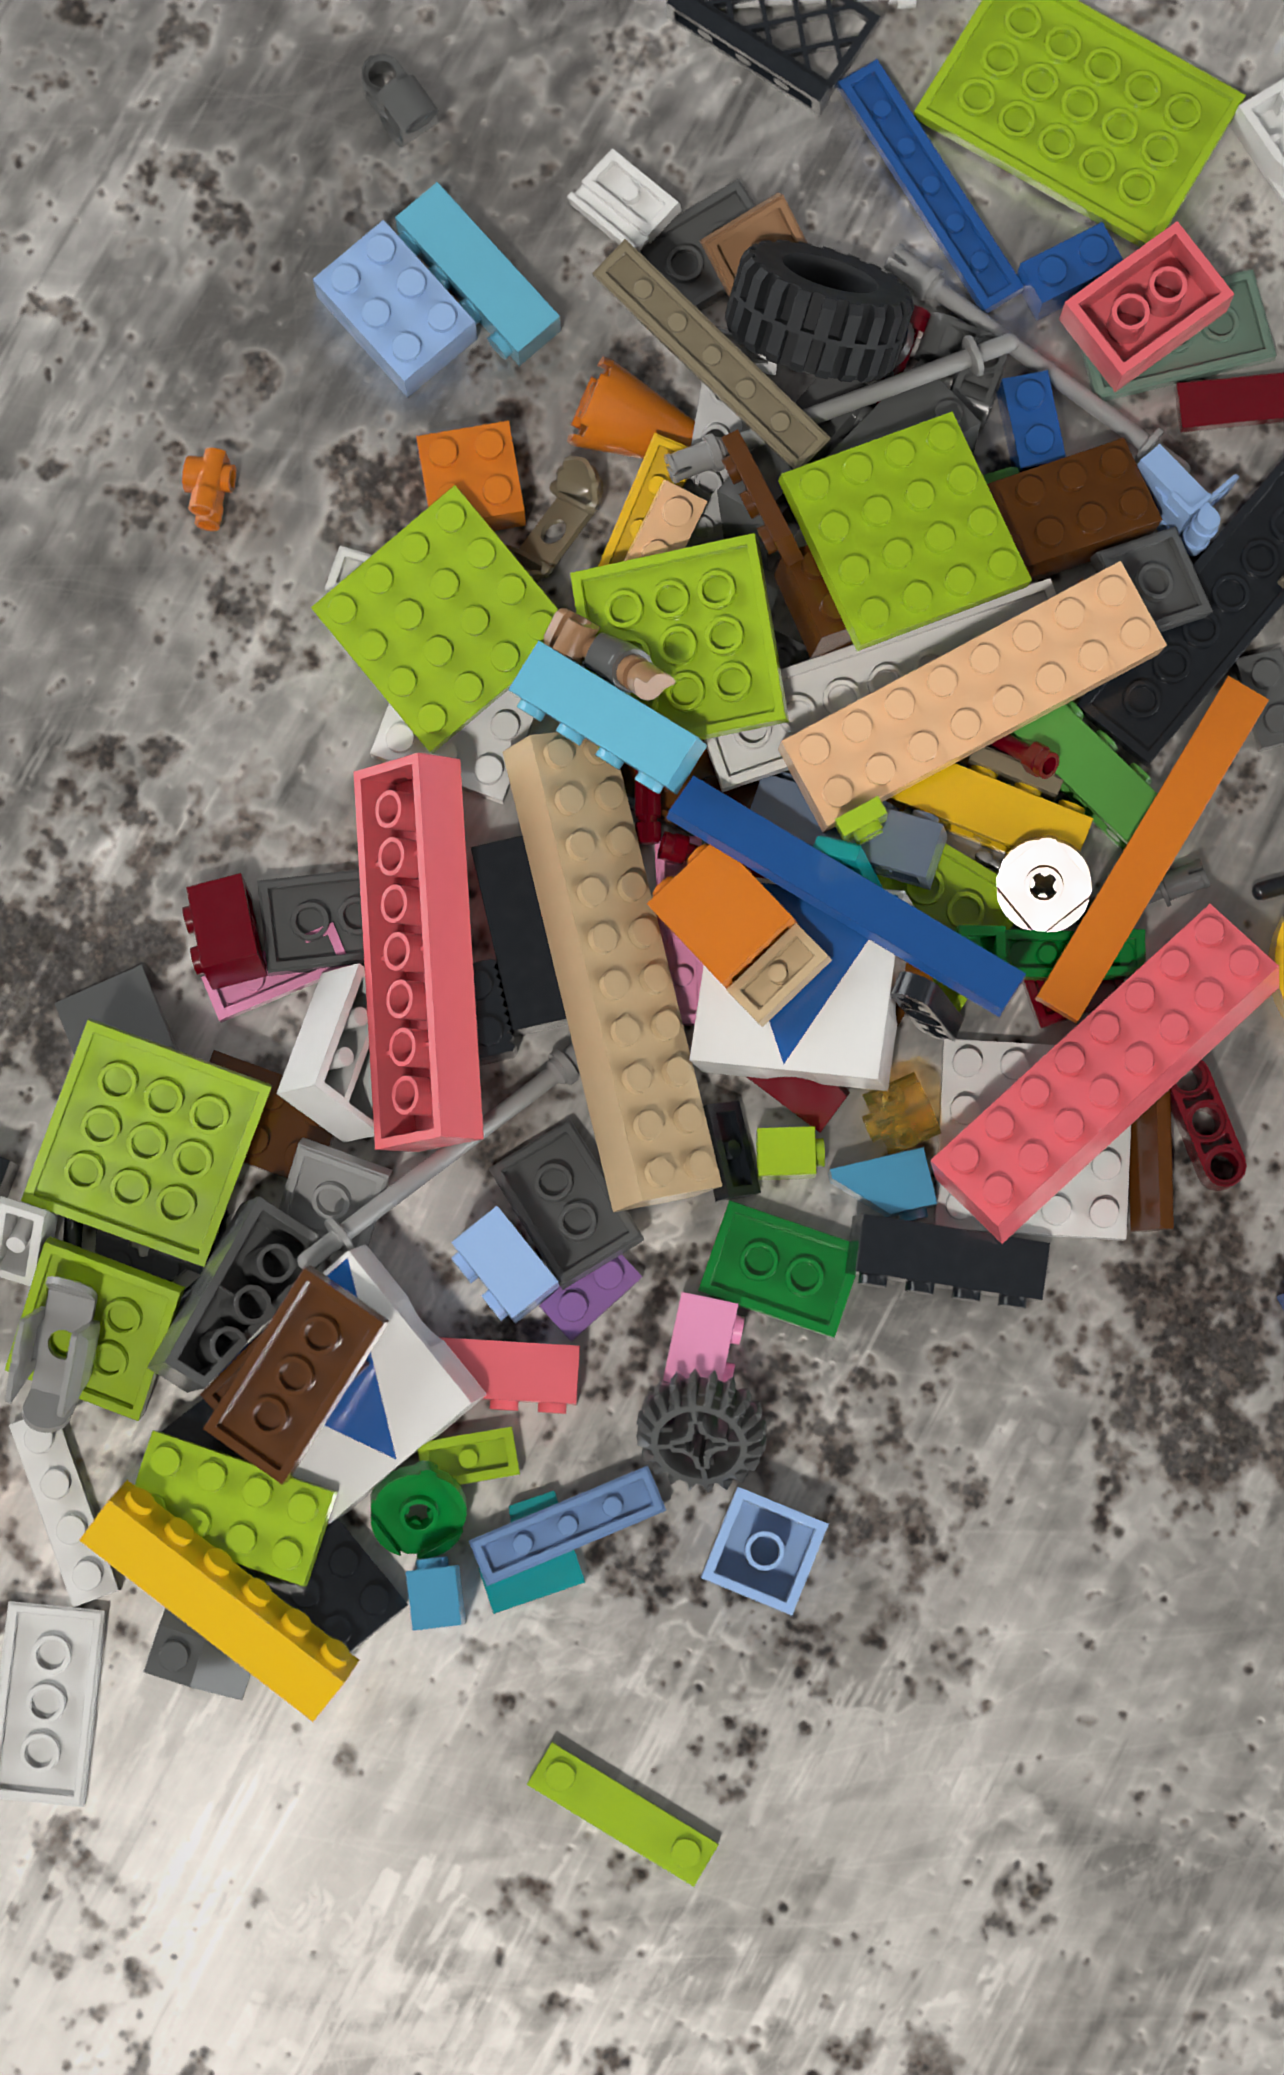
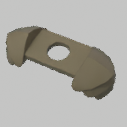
M564 458L563 466H560L556 472L557 480L550 483L549 487L550 492L557 498L519 549L506 545L536 583L543 581L552 573L553 568L591 517L595 515L601 503L603 480L599 476L597 469L586 458ZM557 523H564L566 525L565 534L560 540L555 543H545L544 535L552 525Z

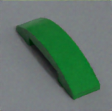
M958 925L956 927V932L1026 973L1023 980L1046 981L1075 932L1006 930L1005 926ZM1145 929L1132 930L1103 980L1128 979L1146 963Z

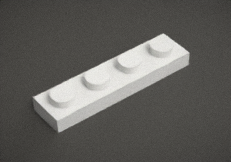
M24 1419L10 1424L12 1436L72 1606L77 1607L120 1591L121 1588L114 1568L79 1541L96 1517L65 1429L62 1428L51 1433H42L31 1429Z

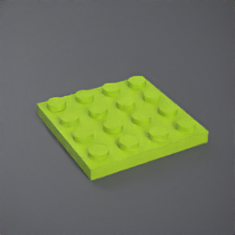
M953 411L782 473L778 480L856 651L1028 587L1032 581Z
M456 485L310 607L432 754L508 691L537 642L541 641L544 643V634L554 614L559 610Z
M755 533L570 573L576 613L600 626L596 637L601 632L632 643L647 653L652 664L669 674L676 683L665 688L658 697L652 700H643L634 693H624L701 740L789 722L759 540Z
M88 1018L21 1201L204 1267L272 1085Z

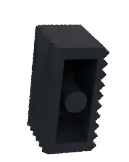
M493 959L473 962L479 1066L513 1059L518 1051L515 1045L516 1042L513 1036L498 964Z

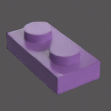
M621 1254L564 1290L559 1287L539 1307L564 1335L573 1342L639 1282L642 1276Z

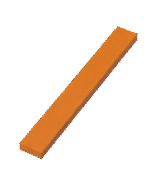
M1230 676L1225 679L1035 1000L1074 1023L1079 1021L1269 699Z

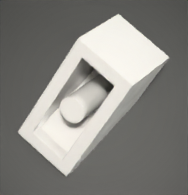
M0 1197V1277L31 1286L44 1242L50 1236L55 1238L58 1216L41 1208Z

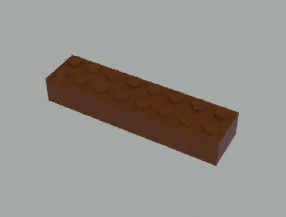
M1124 438L987 484L1032 579L1031 582L1091 562L1090 558L1096 552L1151 535L1162 521L1160 513ZM808 545L799 547L804 559L786 567L781 558L774 577L812 659L852 645L853 642Z

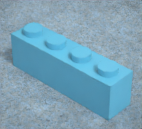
M438 182L395 217L399 238L416 256H419L429 267L428 270L445 289H449L460 301L459 304L473 318L475 324L480 323L489 332L490 336L487 339L490 345L503 359H507L510 356L521 366L561 331L560 315Z
M541 641L537 642L508 689L521 699L516 707L540 722L545 714L558 721L560 724L556 731L579 746L584 739L597 745L599 749L595 755L616 769L620 770L624 763L639 771L635 780L657 794H660L663 787L678 794L707 747L694 734Z

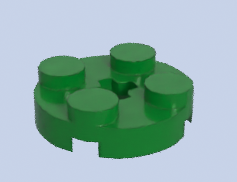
M419 1461L414 1465L394 1470L372 1490L370 1495L372 1532L377 1541L393 1554L401 1556V1552L416 1554L417 1559L433 1558L451 1549L459 1541L463 1533V1525L467 1518L464 1491L453 1476L446 1471L440 1470L431 1461ZM423 1504L428 1506V1517L421 1520L417 1515L409 1518L406 1514L409 1513L410 1506Z

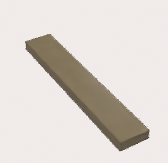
M626 239L592 273L593 277L792 470L807 465L831 441V437Z

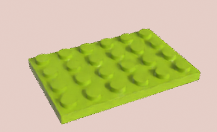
M982 0L917 105L913 115L920 123L1098 224L1103 222L1108 230L1136 246L1142 247L1169 227L1232 122L1238 106L1244 102L1246 95L1078 0Z

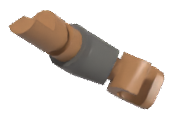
M561 608L554 614L544 634V644L580 666L584 661L585 667L623 692L634 693L643 700L655 699L665 688L676 684L669 674L652 664L649 655L632 643L601 632L596 637L600 626L567 608Z

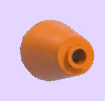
M603 356L597 366L605 369L603 374L600 373L598 379L591 376L571 426L579 429L578 435H568L567 443L580 448L639 459L644 458L654 433L690 447L695 420L617 362Z

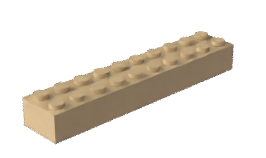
M558 732L534 734L527 736L503 751V756L613 1212L693 1198L722 1187V1182L693 1064L689 1060L690 1051L657 916L646 904L652 899L621 769L618 770L597 757L595 754L598 746L587 739H584L579 746Z

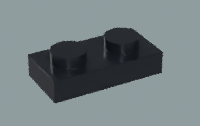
M731 1101L703 1105L722 1182V1187L713 1190L715 1201L745 1198L761 1193L740 1102Z

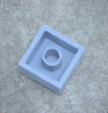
M498 1206L451 1242L457 1250V1253L451 1259L470 1283L479 1278L488 1290L481 1296L500 1321L509 1315L516 1324L560 1287L556 1278Z
M737 1487L700 1578L793 1615L829 1524Z

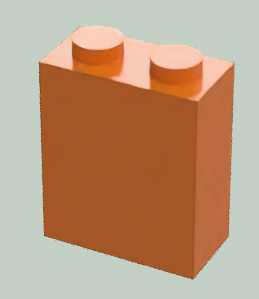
M705 843L689 856L688 865L675 877L670 876L657 885L652 893L653 898L646 904L717 980L728 989L797 922L742 863L712 845Z

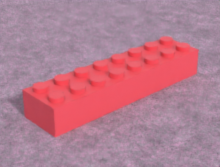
M415 753L353 772L375 1150L421 1152L484 1139L460 759Z
M1209 904L930 1160L936 1180L1003 1244L1280 987L1279 965L1214 906Z

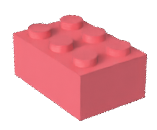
M1176 221L1065 301L1059 321L1116 392L1226 313L1234 297V292L1179 222Z

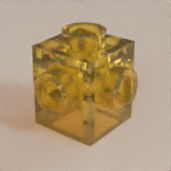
M915 1072L890 1082L888 1091L872 1090L862 1095L869 1112L861 1116L872 1143L881 1139L888 1155L912 1148L919 1143L942 1134L931 1103Z

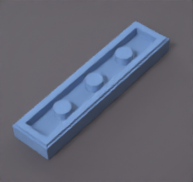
M645 1466L469 1540L485 1583L489 1586L667 1510L648 1466Z

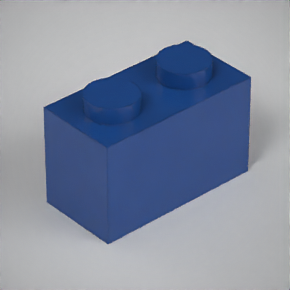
M1103 222L1020 263L1017 276L1025 286L1021 294L1036 321L1062 309L1065 301L1123 260Z
M1048 370L1003 378L998 389L997 400L1011 467H1017L1019 472H1023L1065 458L1066 454Z

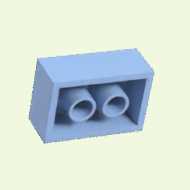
M384 220L313 278L317 298L407 398L477 340L476 324L473 318Z

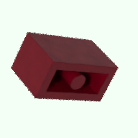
M238 873L186 887L189 906L182 907V913L189 935L195 933L197 946L190 947V955L196 974H204L212 990L268 976L252 895L242 874Z

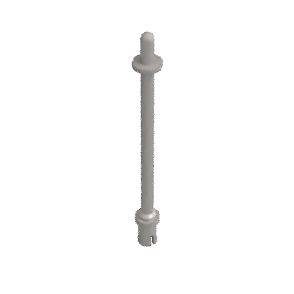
M899 244L893 250V253H895L894 256L907 266L902 265L892 256H889L883 268L916 291L914 296L921 301L935 299L969 325L997 336L1012 333L948 286L943 276L944 270L937 265L933 268L907 250L903 244ZM1018 337L1019 346L1008 354L1034 373L1048 370L1050 383L1054 388L1139 450L1135 457L1137 464L1144 456L1161 444L1190 473V465L1159 442L1165 432L1162 428L1159 427L1151 435Z
M1007 333L976 344L974 338L971 335L963 337V350L805 408L803 411L816 424H820L967 368L976 377L984 375L983 362L1013 352L1019 346V339L1015 334ZM751 429L740 433L749 450L765 444ZM711 433L703 436L701 443L671 454H665L664 461L666 464H669L666 468L671 480L676 484L681 480L711 469L715 473L724 470L725 467L721 459L729 456V453L722 439L718 436L714 437Z
M573 1043L562 1051L555 1049L548 1055L549 1061H547V1068L483 1116L484 1139L556 1084L567 1083L572 1085L579 1080L578 1074L580 1072ZM482 1140L441 1147L339 1224L331 1217L328 1218L324 1224L329 1233L300 1254L297 1260L301 1269L309 1265L316 1267L340 1248L345 1253L348 1250L354 1249L355 1247L351 1239Z

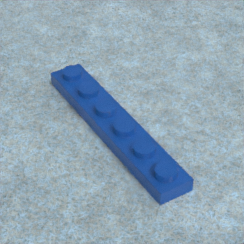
M878 59L840 80L837 90L978 308L988 314L1023 293L1025 286Z

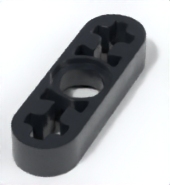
M901 971L890 994L919 1030L940 1040L949 1039L955 1042L964 1021L962 1015L936 983L915 973Z

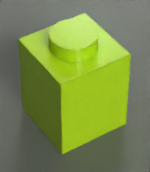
M815 1126L757 1128L756 1157L758 1180L814 1179L816 1167H825L824 1138H815Z

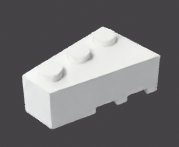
M360 963L321 973L276 1093L343 1143L374 1136L365 967Z

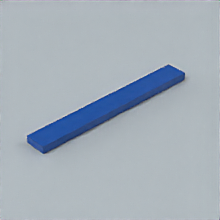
M695 776L691 778L668 812V820L998 1017L1001 1016L1026 973Z

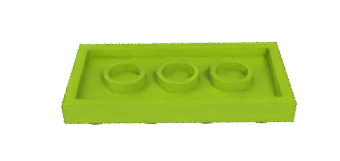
M152 1430L134 1484L136 1487L148 1491L154 1500L172 1515L188 1522L194 1532L212 1546L225 1551L234 1563L300 1586H307L338 1494L337 1491L293 1476L287 1483L281 1485L249 1461L158 1430Z

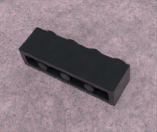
M523 835L471 847L514 1037L568 1025Z
M863 1213L852 1217L845 1273L859 1275L858 1284L887 1288L888 1280L906 1283V1292L933 1295L934 1287L952 1290L951 1298L956 1300L980 1302L981 1295L998 1297V1306L1026 1309L1027 1302L1043 1300L1050 1243L1009 1237L1001 1244L991 1233Z

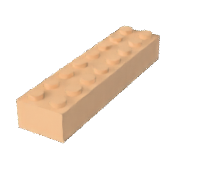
M1119 561L782 740L778 751L822 832L825 833L835 827V819L877 796H879L881 802L1157 656L1167 644L1122 562Z

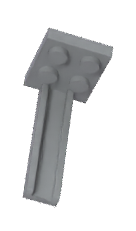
M716 326L766 376L767 374H776L778 364L766 360V357L761 354H754L746 349L745 344L738 343L733 338L728 328ZM703 382L701 384L691 446L701 443L702 437L712 433L714 437L718 436L721 438L737 429L741 433L743 428V421ZM711 469L687 479L684 489L708 502L685 548L723 540L724 532L717 490L729 478L726 469L716 473Z

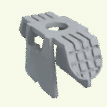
M48 1276L45 1283L49 1289L46 1307L41 1306L35 1309L32 1313L21 1318L19 1322L5 1402L11 1404L34 1370L31 1389L23 1404V1419L31 1429L42 1433L58 1431L69 1423L77 1406L79 1396L92 1375L101 1328L100 1322L94 1320L98 1294L94 1289L72 1280ZM57 1330H66L72 1333L67 1357L57 1355L50 1346V1337Z

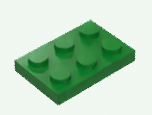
M729 1200L698 1292L719 1300L737 1303L738 1306L834 1339L856 1275L845 1273L849 1241Z

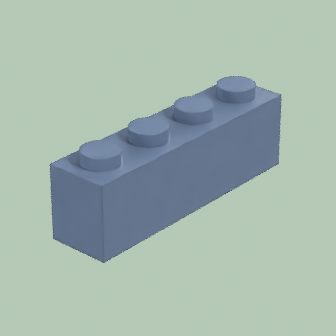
M781 772L777 776L760 779L750 810L812 847L817 836L820 835L842 840L836 827L825 833L822 832L791 773ZM883 801L882 804L887 811V821L881 824L883 833L861 844L875 874L930 890L947 840L944 825L938 823V817L928 812L912 810L911 815L893 810L894 806L891 803ZM852 839L851 841H849V842H851V843H855V844H856V842H855L854 839Z

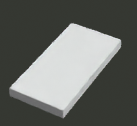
M8 1601L0 1668V1799L75 1807L85 1806L107 1610Z

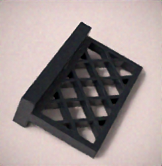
M668 0L666 2L667 18L819 117L830 102V96L837 87L838 82L843 78L881 22L880 15L856 0H832L840 5L832 8L831 0H824L826 9L800 14L797 0H791L794 16L770 21L767 18L764 0H758L762 22L745 26L734 20L732 5L756 0ZM726 7L728 15L717 8ZM854 14L866 22L858 35L838 39L834 17ZM828 18L832 41L806 46L802 23ZM796 25L801 47L781 50L773 45L770 30ZM764 31L766 40L756 33ZM849 47L842 57L840 48ZM835 50L837 66L828 79L811 69L809 54ZM803 56L804 64L796 60L794 57Z

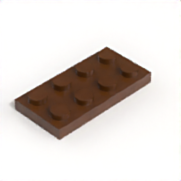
M313 1266L304 1267L203 1429L281 1485L287 1483L390 1320Z

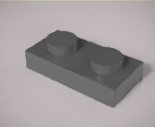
M1277 648L1238 658L1234 663L1238 682L1269 699L1252 728L1258 752L1284 746V656L1282 649Z

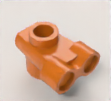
M206 448L203 457L188 455L183 466V490L185 493H191L188 509L196 515L195 525L206 531H217L220 529L224 511L223 501L225 492L232 493L236 485V467L230 463L228 455L223 449Z

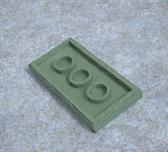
M1253 269L1221 276L1234 292V297L1227 312L1116 392L1081 349L1092 392L1102 400L1109 401L1176 385V383L1193 381L1274 361L1277 355Z

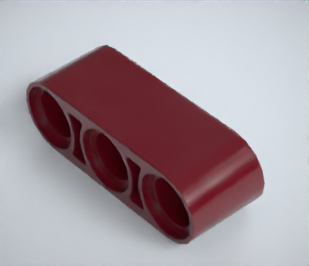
M1200 1060L1191 1069L1197 1080L1194 1090H1182L1177 1084L1170 1088L1171 1112L1198 1179L1209 1190L1218 1192L1227 1190L1240 1182L1246 1173L1247 1164L1211 1072L1206 1063ZM1195 1112H1205L1212 1117L1215 1124L1212 1135H1201L1194 1129L1192 1119ZM1214 1156H1223L1232 1164L1233 1172L1229 1180L1218 1179L1211 1172L1210 1164Z

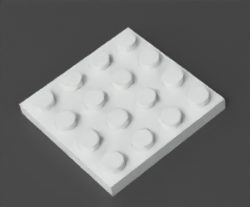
M943 1039L937 1154L1055 1045L956 1039L954 1042L949 1039ZM1131 1125L1013 1234L1126 1240ZM936 1180L935 1196L937 1204L934 1210V1225L990 1233Z

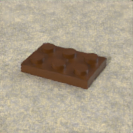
M213 1050L209 1062L272 1085L244 1159V1164L288 1179L298 1143L302 1138L331 1147L334 1135L276 1094L283 1075Z

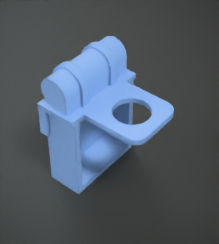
M1159 444L1144 456L1137 465L1162 518L1156 530L1160 532L1176 526L1188 556H1196L1206 549L1210 539L1218 531L1221 519L1219 513L1213 507L1231 491L1239 476L1234 474L1210 494Z

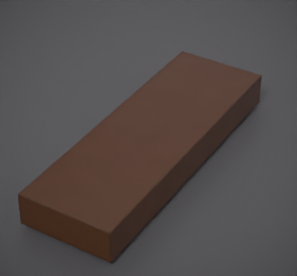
M1170 1089L1131 1124L1129 1164L1130 1232H1152L1169 1230L1174 1227Z

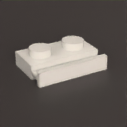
M613 148L581 181L582 186L575 193L571 192L567 196L571 206L620 245L626 239L639 253L647 242L651 243L682 211L677 200Z

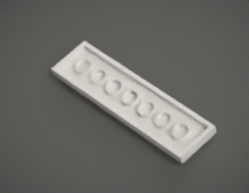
M1051 578L1028 585V587L863 650L856 651L855 646L852 645L781 669L789 722L704 740L722 792L789 770L778 751L782 740L1055 596L1056 592Z

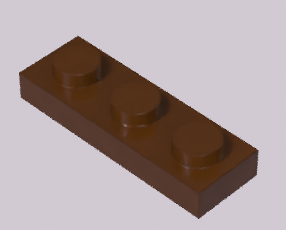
M737 429L721 437L729 453V456L721 459L734 485L743 481L747 490L739 493V496L751 519L761 516L765 525L757 528V531L769 555L779 551L786 567L804 559L739 430Z

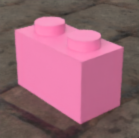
M681 1292L663 1381L670 1383L676 1371L684 1378L689 1379L690 1374L695 1368L699 1375L708 1378L714 1370L718 1380L722 1382L733 1377L735 1364L726 1362L730 1343L740 1344L745 1321L744 1316L736 1315L737 1303Z

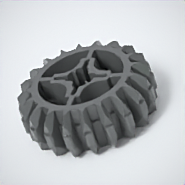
M695 1368L690 1374L689 1379H686L676 1371L670 1383L660 1380L658 1385L655 1386V1391L648 1392V1395L644 1398L642 1410L638 1413L636 1438L638 1441L637 1445L643 1447V1461L653 1462L654 1475L665 1472L669 1473L670 1485L678 1480L686 1482L688 1491L695 1484L703 1485L709 1493L715 1483H718L727 1490L730 1484H732L733 1479L744 1482L749 1470L755 1471L756 1466L760 1463L762 1452L766 1448L767 1422L766 1417L762 1415L761 1401L751 1400L752 1395L750 1394L749 1387L736 1390L734 1376L722 1382L718 1380L715 1370L708 1378L701 1377Z

